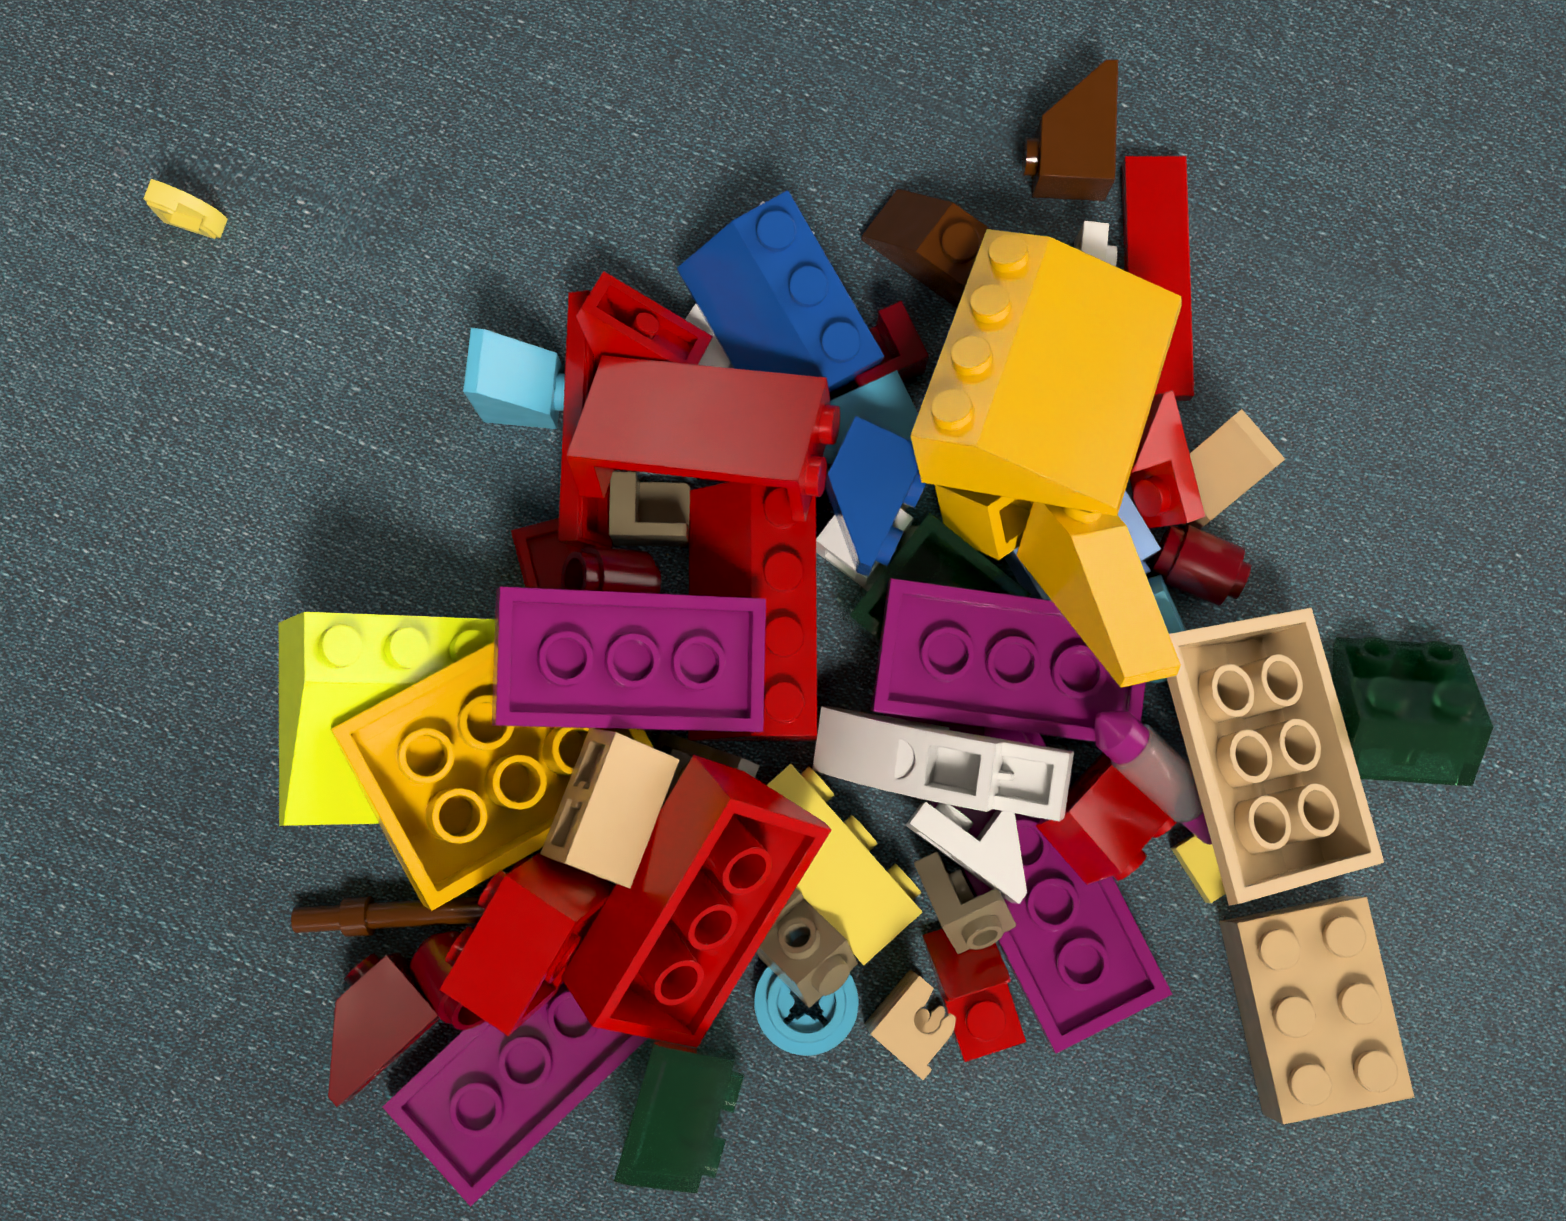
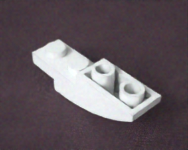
M821 706L812 769L857 784L934 802L985 812L995 809L1061 821L1065 816L1074 752L949 730V727Z

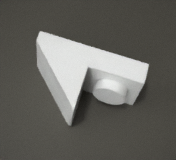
M927 802L919 805L906 823L908 828L991 889H998L1002 897L1010 903L1020 904L1027 894L1015 813L996 810L978 837L974 838L968 833L974 823L953 806L939 803L936 808H933Z

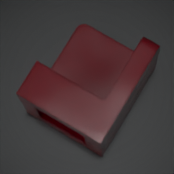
M902 301L878 311L876 326L869 330L884 354V358L879 366L857 375L854 378V384L849 386L851 391L896 370L903 383L925 373L929 355Z

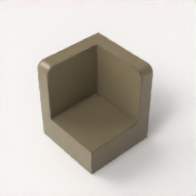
M613 471L610 479L609 536L614 546L689 547V485L687 483L640 482L636 472Z

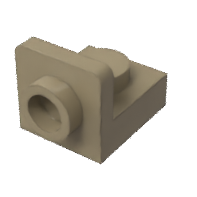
M938 852L914 862L941 927L957 954L969 949L977 950L991 946L1002 937L1003 933L1016 926L1014 918L998 889L991 890L975 898L962 870L958 869L949 873Z

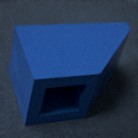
M855 416L827 474L825 488L856 572L869 577L875 562L888 566L904 532L893 526L903 503L913 508L916 507L927 483H921L911 441Z

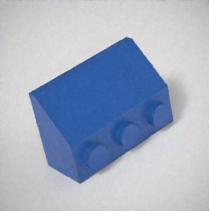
M788 190L731 221L677 267L678 274L734 369L825 377L828 382L829 396L832 397L853 385L854 378L857 375L879 366L884 358V354Z

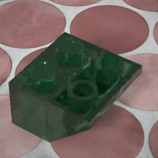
M1336 637L1333 645L1332 681L1360 779L1473 786L1494 727L1462 645H1452L1441 641L1421 643L1390 641L1378 637H1365L1362 639Z

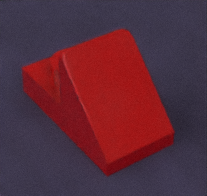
M605 271L601 274L576 315L597 365H599L602 355L698 365L713 338L710 334Z
M1174 391L1154 395L1129 476L1137 510L1148 528L1185 524L1205 517Z
M943 928L923 934L922 938L947 1015L951 1013L956 1018L953 1034L962 1060L967 1062L1025 1043L1026 1039L1007 984L1011 982V979L996 943L983 949H969L957 954Z

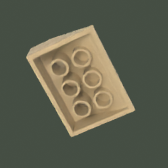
M1312 608L1170 633L1169 635L1181 667L1178 674L1167 677L1229 906L1384 863Z

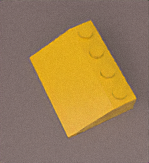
M987 229L910 435L921 483L1118 516L1182 306L1181 296L1054 238Z
M494 642L331 728L394 854L420 901L431 911L544 846L590 729L492 726ZM594 728L617 732L653 748L644 729Z

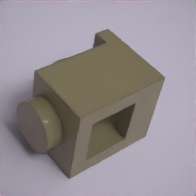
M797 888L757 950L760 959L809 1008L822 996H827L837 991L847 980L850 971L858 964L848 941L804 899L802 893Z

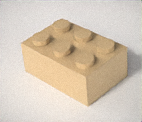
M1341 896L1219 921L1263 1115L1281 1124H1288L1415 1098L1367 897Z

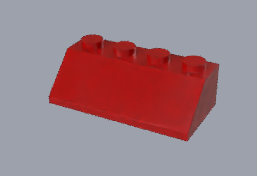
M727 482L690 490L689 595L766 599L763 732L688 731V740L816 741V496H812L806 522L792 520L787 488Z
M693 755L659 812L631 888L619 884L615 885L561 976V979L592 1027L697 1048L832 829L824 821L745 771Z

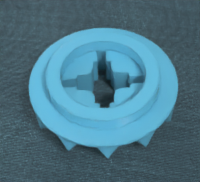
M769 967L766 968L756 987L754 1008L760 1028L773 1044L792 1054L811 1056L833 1049L847 1037L856 1021L859 1006L858 992L851 974H849L845 983L837 991L830 995L822 996L818 1000V1004L823 1010L821 1013L828 1020L824 1025L817 1017L813 1019L808 1013H803L798 1018L794 1016L786 1023L784 1019L790 1014L789 1009L793 1007L795 1000L790 994L791 989Z

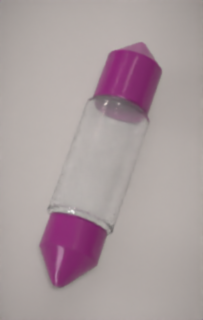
M1108 711L1096 714L1095 744L1110 758L1113 767L1172 820L1182 823L1199 840L1211 845V838L1190 763L1151 726L1142 724L1129 711Z

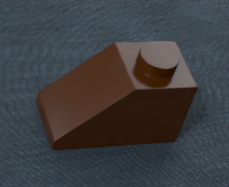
M1106 59L1042 115L1034 138H1025L1022 174L1023 176H1032V198L1105 201L1115 181L1119 60Z
M897 189L863 233L861 240L958 308L986 230L990 228L953 202Z

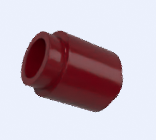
M1187 524L1184 529L1174 525L1167 527L1159 543L1161 549L1154 555L1150 567L1152 572L1163 576L1165 584L1220 606L1227 596L1233 599H1237L1240 596L1250 575L1252 565L1243 561L1245 555L1244 547Z
M589 546L581 552H572L568 555L562 568L561 587L563 590L659 594L661 574L653 558L646 551Z
M451 931L434 934L425 939L418 947L410 963V973L442 1021L453 1024L459 1030L473 1029L486 1021L439 990L452 968L451 965L445 962V958L461 932Z

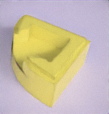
M153 179L150 180L143 198L164 223L213 239L216 237L221 238L228 220L221 212L204 201Z

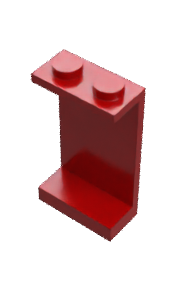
M602 355L566 456L579 496L604 498L614 469L787 488L792 520L806 522L812 496L821 497L824 491L827 462L823 455L826 444L835 445L837 442L840 428V408L830 403L828 382L825 377Z

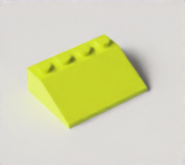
M302 612L279 622V826L379 824L331 728L494 642L495 619Z

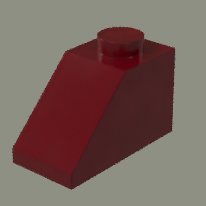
M373 953L360 962L344 978L350 988L335 1002L328 1098L336 1107L352 1100L440 1020V1017L412 977L410 964L400 953L389 954L382 959Z

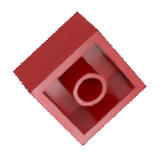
M540 853L532 858L526 856L519 860L508 874L500 870L491 879L479 898L478 906L485 911L475 929L467 927L458 936L447 953L445 962L451 965L452 968L439 990L505 1035H511L556 994L563 982L561 979L562 974L615 885L606 879L542 856Z

